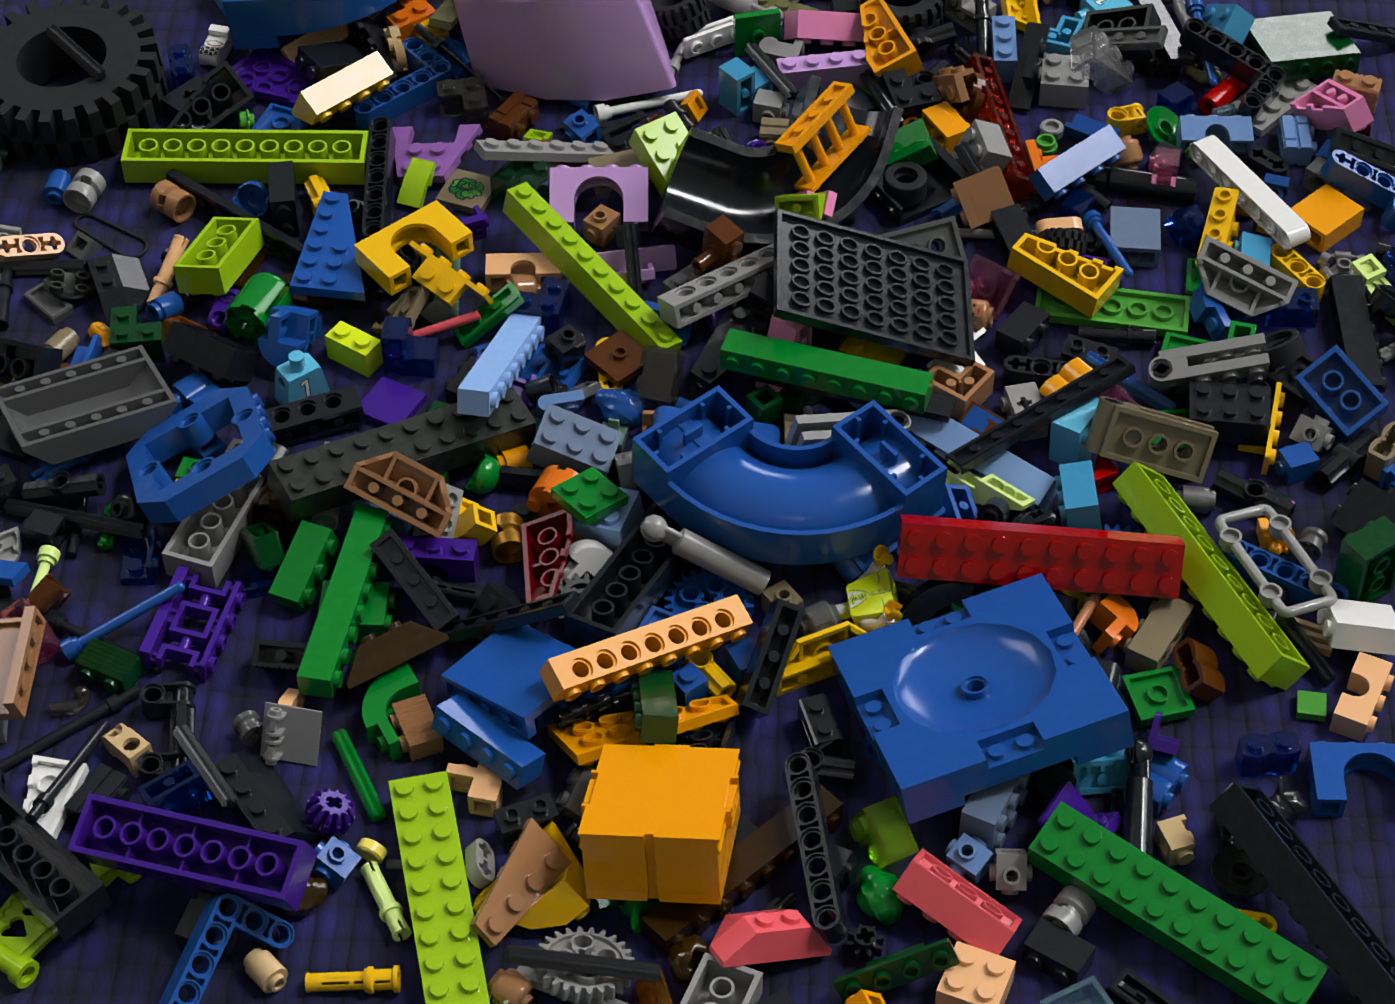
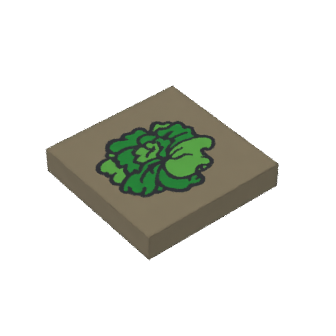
M456 168L435 200L446 208L473 215V206L478 205L483 213L499 188L500 180Z

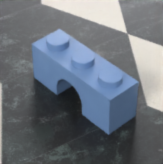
M992 16L990 29L992 82L1012 83L1018 62L1015 16Z
M1188 114L1179 116L1175 128L1177 147L1183 149V153H1185V150L1191 143L1210 135H1215L1234 154H1247V151L1254 142L1251 116H1195Z

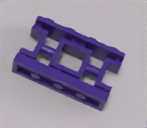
M178 566L169 586L176 582H182L185 585V589L180 594L160 604L139 649V656L142 657L144 668L152 670L153 664L156 665V668L162 669L166 659L189 664V676L195 677L196 674L200 675V681L206 682L209 674L214 673L217 668V656L220 651L223 652L225 650L227 633L235 627L236 613L238 609L244 607L246 593H243L242 582L236 581L233 586L231 581L226 580L222 591L200 586V574L194 573L193 576L189 575V568ZM187 592L189 598L199 600L198 604L184 601ZM210 603L225 606L221 616L220 609L209 607ZM186 616L208 621L203 633L181 628ZM168 633L169 640L180 642L179 646L164 643ZM191 645L206 649L202 659L199 651L190 649Z

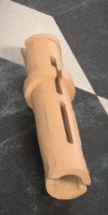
M174 234L160 271L153 278L154 285L146 300L147 304L151 300L167 293L168 289H172L174 277L172 266L184 253L189 243L187 238L183 240L184 236Z

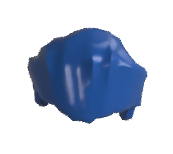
M605 388L599 389L596 392L595 399L606 423H608L609 418L619 419L620 425L628 426V428L638 427L642 424V411L645 410V400L640 393L634 392L631 389Z

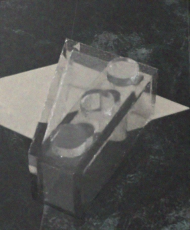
M1095 25L1070 37L1071 71L1074 73L1080 71L1083 73V79H1092L1095 81L1093 82L1094 86L1108 95L1133 84L1134 67L1132 63L1121 55L1119 48L1113 46L1109 42L1107 35L1101 32Z

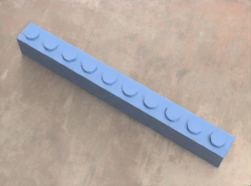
M849 402L857 410L864 406L863 404ZM909 415L911 418L909 431L914 433L924 447L928 445L933 448V453L944 461H947L945 455L979 436L976 432L951 418L949 423ZM1003 450L969 470L980 478L992 473L1036 499L1034 505L1026 508L1030 511L1048 508L1057 494L1054 477L1007 450Z

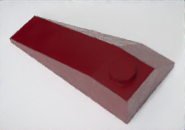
M566 509L521 524L526 603L556 596L575 531L574 516Z

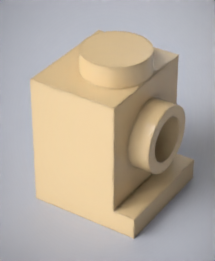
M1184 814L1156 823L1153 840L1168 867L1178 864L1186 865L1195 858L1192 852L1195 847V840L1191 831H1187L1185 828L1186 817Z

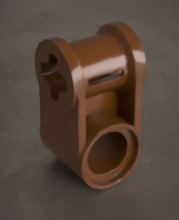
M52 573L45 575L27 595L30 602L43 612L58 609L72 594L70 589L65 590L54 579L55 576Z

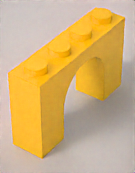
M437 200L354 244L356 263L391 296L412 285L410 266L396 254L398 249L409 244L411 240L414 242H427L437 246L453 262L474 250L472 231Z

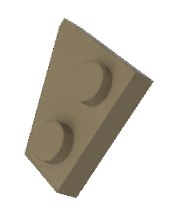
M424 286L407 287L400 297L387 309L390 315L382 324L375 322L372 329L378 334L409 335L431 292Z

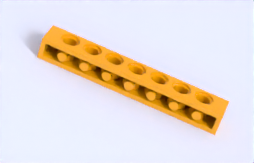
M736 594L547 659L538 673L554 702L563 699L571 701L579 697L582 692L588 690L591 693L597 692L613 681L615 684H619L627 680L630 675L638 673L641 676L647 674L656 666L662 665V667H667L676 662L678 658L685 656L686 659H690L699 654L701 650L708 648L709 651H712L729 640L732 643L740 641L747 635L746 631L753 624V621Z

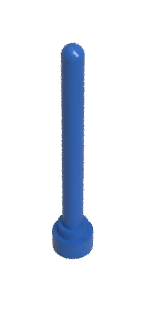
M1187 0L1185 2L1187 15L1203 21L1202 15L1205 10L1203 0ZM1203 59L1208 83L1211 87H1215L1218 84L1214 65Z
M1096 210L1086 212L1082 217L1084 227L1089 232H1095L1116 265L1124 268V277L1131 278L1134 272L1103 228L1104 219L1101 214Z
M174 583L79 638L75 636L74 638L68 637L59 642L62 651L70 662L75 660L84 650V647L88 646V642H91L92 638L99 640L180 594L185 589L184 583Z

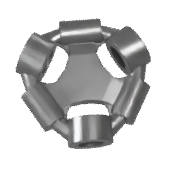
M1324 251L1317 261V267L1320 268L1319 273L1329 283L1331 275H1354L1350 266L1351 261L1353 262L1365 255L1355 256L1347 251H1334L1333 254H1329ZM1333 259L1337 261L1334 266L1329 268Z

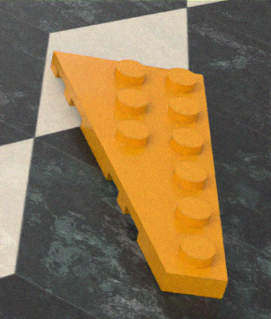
M725 694L692 700L689 702V706L686 707L677 706L679 716L677 734L686 731H698L705 725L714 722H726L730 717L739 715L738 704ZM633 710L602 715L598 722H583L581 720L572 723L573 726L557 728L556 723L546 725L548 736L578 766H588L596 763L600 759L604 744L647 745L640 742L639 731H634L635 719H633Z

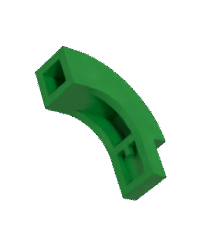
M408 662L398 665L379 676L366 692L362 705L365 735L369 746L377 743L382 753L386 752L391 762L402 758L400 739L389 722V715L393 714L392 703L421 695L419 681Z

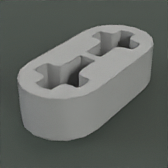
M481 838L476 839L465 848L466 875L470 882L479 889H483L495 880L494 852L490 845Z

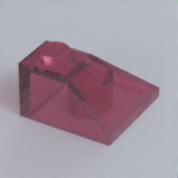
M975 253L969 264L971 299L987 300L990 307H994L993 319L998 321L1021 275Z

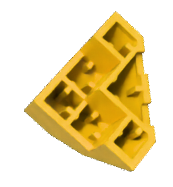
M553 821L545 826L543 830L572 863L515 924L531 930L567 925L574 918L579 921L590 911L591 899L586 898L584 870ZM496 880L484 888L476 897L472 907L476 912L488 891H491Z

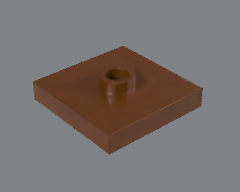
M620 330L584 354V361L619 388L657 363V356L624 330Z

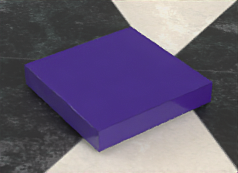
M382 376L363 398L361 404L367 421L384 426L413 417L427 401V395Z

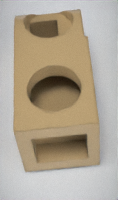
M119 723L101 737L108 752L128 767L129 772L137 778L139 776L137 761L143 754L153 752L151 744L123 723Z

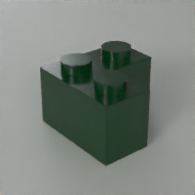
M137 306L111 307L110 348L122 351L142 345L152 362L166 361V352L161 350L165 341L162 322L141 323Z

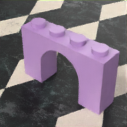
M638 164L630 165L629 167H619L617 165H606L605 167H594L592 165L569 167L567 165L550 167L549 205L574 231L577 199L585 190L595 186L609 187L620 195L623 200V224L640 222L641 231H649L648 167Z

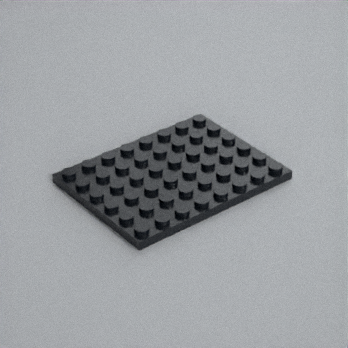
M777 208L774 215L773 317L850 336L858 340L900 349L908 353L950 362L959 366L974 365L975 347L968 259Z

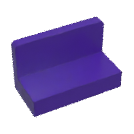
M1157 711L1154 716L1148 743L1152 750L1177 755L1181 740L1158 734L1163 712Z

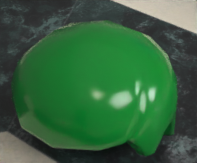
M487 454L484 455L486 458L479 462L469 482L465 485L466 490L478 495L491 492L500 480L501 469L499 462Z

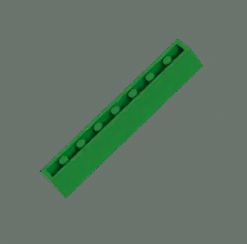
M731 328L720 349V366L722 369L869 402L875 400L878 404L922 414L925 413L933 391L934 373Z
M359 505L355 508L297 673L299 694L333 699L336 689L342 686L344 665H349L351 658L350 647L352 643L355 644L357 641L358 624L364 621L366 600H371L373 592L372 582L373 579H378L380 572V559L370 548L369 544L391 528L394 530V522L390 521L389 511L385 509Z

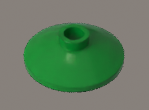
M1155 106L1151 108L1146 114V127L1149 134L1157 144L1163 141L1177 147L1175 128L1179 118L1166 107Z

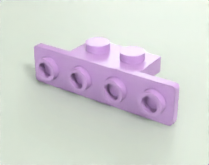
M674 244L638 248L642 284L655 279V272L675 270L677 268ZM625 250L597 252L625 282H628Z

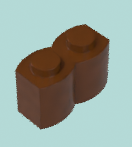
M1187 637L1173 647V660L1177 668L1180 669V682L1187 693L1208 703H1211L1225 693V680L1223 675L1217 670L1218 659L1212 648L1190 637Z

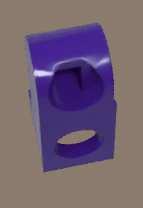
M230 288L225 295L218 296L207 319L208 330L226 335L231 334L224 323L227 319L225 310L232 302L230 296L235 297L240 290Z

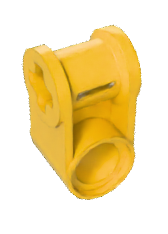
M1139 103L1112 107L1107 112L1105 124H1110L1112 127L1120 129L1121 134L1119 138L1143 134L1148 131L1144 108Z

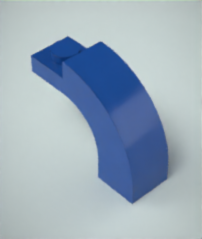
M1201 281L1190 298L1192 319L1194 323L1204 324L1213 342L1224 340L1229 333L1231 320L1221 302L1205 295Z

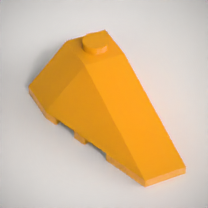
M868 0L861 4L860 13L864 31L865 57L874 74L881 77L883 72L904 68L907 76L910 77L923 70L924 67L917 50L884 0Z

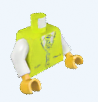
M878 545L874 549V560L867 571L855 582L847 585L848 601L835 605L840 613L841 620L852 618L856 626L867 632L902 621V613L900 612L902 604L898 602L895 582L888 568H885V564H892L894 558L891 554H888L890 549L883 545Z

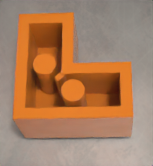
M398 0L394 3L395 12L385 16L387 28L398 25L401 34L399 39L403 43L407 38L415 37L414 25L429 19L436 10L426 0Z

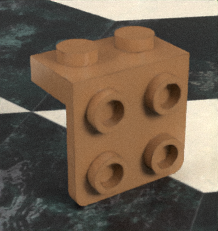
M998 166L953 182L954 188L950 189L955 203L960 202L963 211L959 212L964 226L969 225L971 229L988 223L991 211L1014 205L1002 171Z

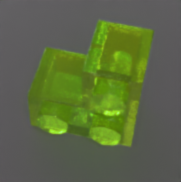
M896 796L865 807L849 819L851 823L849 830L853 839L858 841L861 847L870 845L868 847L870 858L881 869L908 859L920 852Z

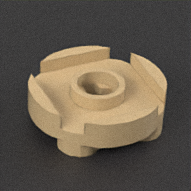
M398 25L384 28L385 39L388 43L395 71L399 73L408 71L404 46L401 39H399L401 34Z

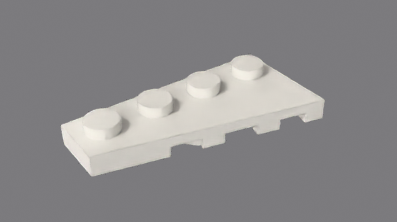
M33 755L31 762L33 766L32 773L29 775L27 783V798L24 799L22 808L26 813L33 807V801L36 797L48 789L69 763L68 760ZM83 763L57 795L54 799V805L48 813L42 814L37 820V823L55 839H57L67 818L64 805L81 787L89 773L87 763Z

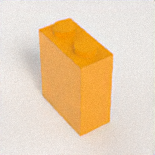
M1328 184L1323 185L1291 207L1310 229L1311 238L1305 243L1320 253L1328 250L1361 226L1365 209Z

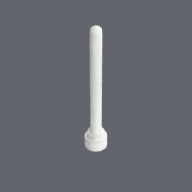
M698 89L700 95L703 96V91ZM690 91L611 107L604 103L593 106V114L598 122H608V119L615 115L663 106L669 99H675L677 103L682 102Z

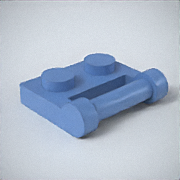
M583 389L541 396L537 401V407L531 412L535 420L541 419L548 403L573 413L577 412L585 400Z

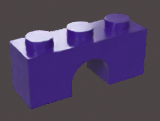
M398 535L422 567L429 565L439 566L447 572L448 580L476 582L479 566L477 540Z

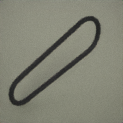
M83 213L74 219L73 224L75 228L118 255L139 258L148 251L149 244L145 238L94 214ZM82 217L94 218L143 241L145 249L135 255L124 254L80 227L77 221Z

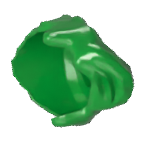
M868 865L860 872V888L856 895L857 904L874 922L891 926L902 918L906 904L896 896L897 892L893 890L899 879L894 874L887 873L878 866Z

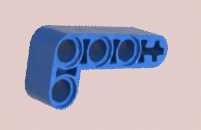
M1334 150L1321 167V175L1331 183L1382 208V225L1390 231H1395V177L1343 150Z

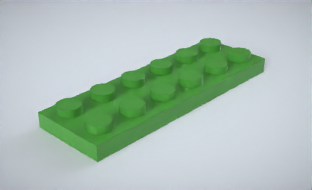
M1038 286L1035 306L1050 313L1049 323L1113 328L1133 326V328L1156 329V336H1165L1166 331L1187 336L1191 296L1118 288L1091 319Z

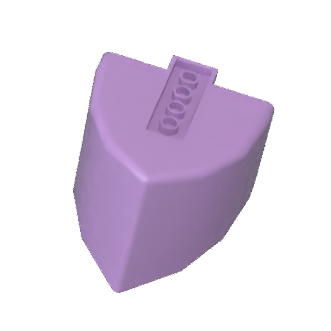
M453 0L472 70L491 88L513 93L518 91L527 96L546 100L606 101L668 90L676 86L667 47L651 0Z

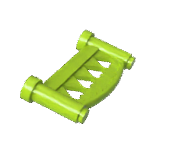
M89 863L92 873L104 883L105 887L110 885L117 877L129 884L138 881L142 877V875ZM11 895L0 908V971L8 976L9 982L23 989L31 985L39 973V963L33 958L56 935L36 916L24 915L27 908ZM22 920L24 922L27 933L25 937L2 936L3 931L10 929L14 921Z

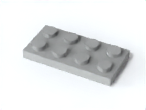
M1308 79L1284 81L1279 95L1261 116L1252 123L1253 134L1260 138L1278 125L1281 115H1291L1293 113L1290 103L1318 85ZM1244 94L1224 108L1223 116L1236 115Z

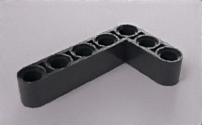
M1189 18L1186 21L1179 38L1180 44L1250 87L1244 94L1236 115L1251 116L1252 123H1254L1279 95L1287 77L1285 70L1201 19Z

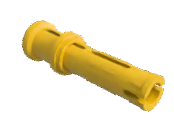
M394 965L393 968L374 969L373 966H368L364 968V971L307 972L305 974L306 993L342 990H364L368 994H374L375 991L393 990L394 993H400L401 970L399 965Z

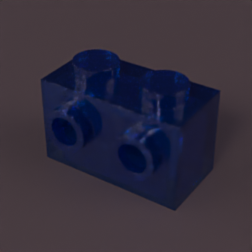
M1296 288L1289 304L1263 313L1264 326L1316 328L1320 310L1317 288Z
M190 759L137 788L144 805L186 814L212 799L201 774Z

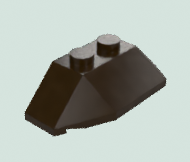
M398 620L384 627L386 633L378 637L374 633L359 640L361 645L353 649L341 689L343 692H346L449 640L448 635L411 621L401 625Z

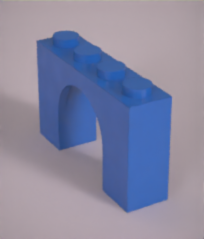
M1309 742L1305 756V766L1313 817H1343L1347 803L1344 777L1351 772L1358 770L1374 771L1387 777L1395 786V744L1384 742Z

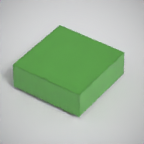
M1297 690L1296 719L1325 722L1327 693Z

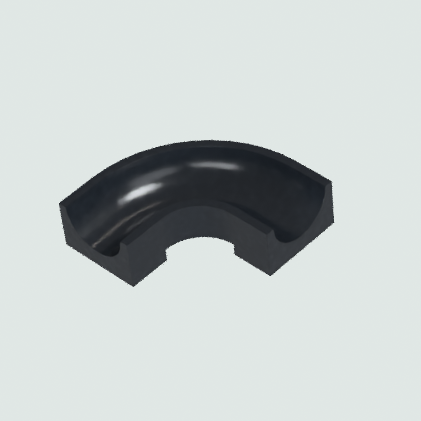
M812 75L798 93L787 129L824 92L820 84L821 77ZM848 106L855 123L869 126L872 131L821 184L820 188L814 192L819 193L830 190L838 193L833 216L831 218H823V221L841 225L862 204L876 186L891 154L904 109L894 106L889 110L876 112ZM837 110L832 116V120L839 136H841L847 128L839 110ZM823 125L818 130L817 135L826 152L832 146V142ZM692 127L678 148L650 235L697 252L703 245L705 226L724 214L745 232L741 257L774 243V215L776 213L774 197L801 192V190H796L794 187L803 176L794 155L777 151L775 144L761 148L747 147ZM808 141L803 146L802 151L811 168L818 160Z

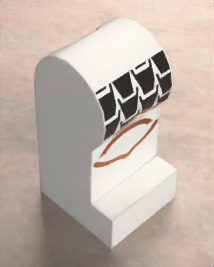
M211 24L208 29L209 35L199 51V63L201 65L217 67L224 62L233 47L228 26Z

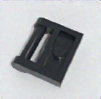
M642 109L635 111L634 115L607 128L605 126L600 128L602 140L613 153L632 149L629 140L634 129L649 123ZM640 123V125H638V126H636V127H634V128H632V129H630V130H627V131H625V132H623V133H621V134H619V135H617V136H615V137H613V138L610 137V136L615 135V134H617V133H619V132H621V131H623V130H625V129H627V128H629V127H632V126H634V125Z

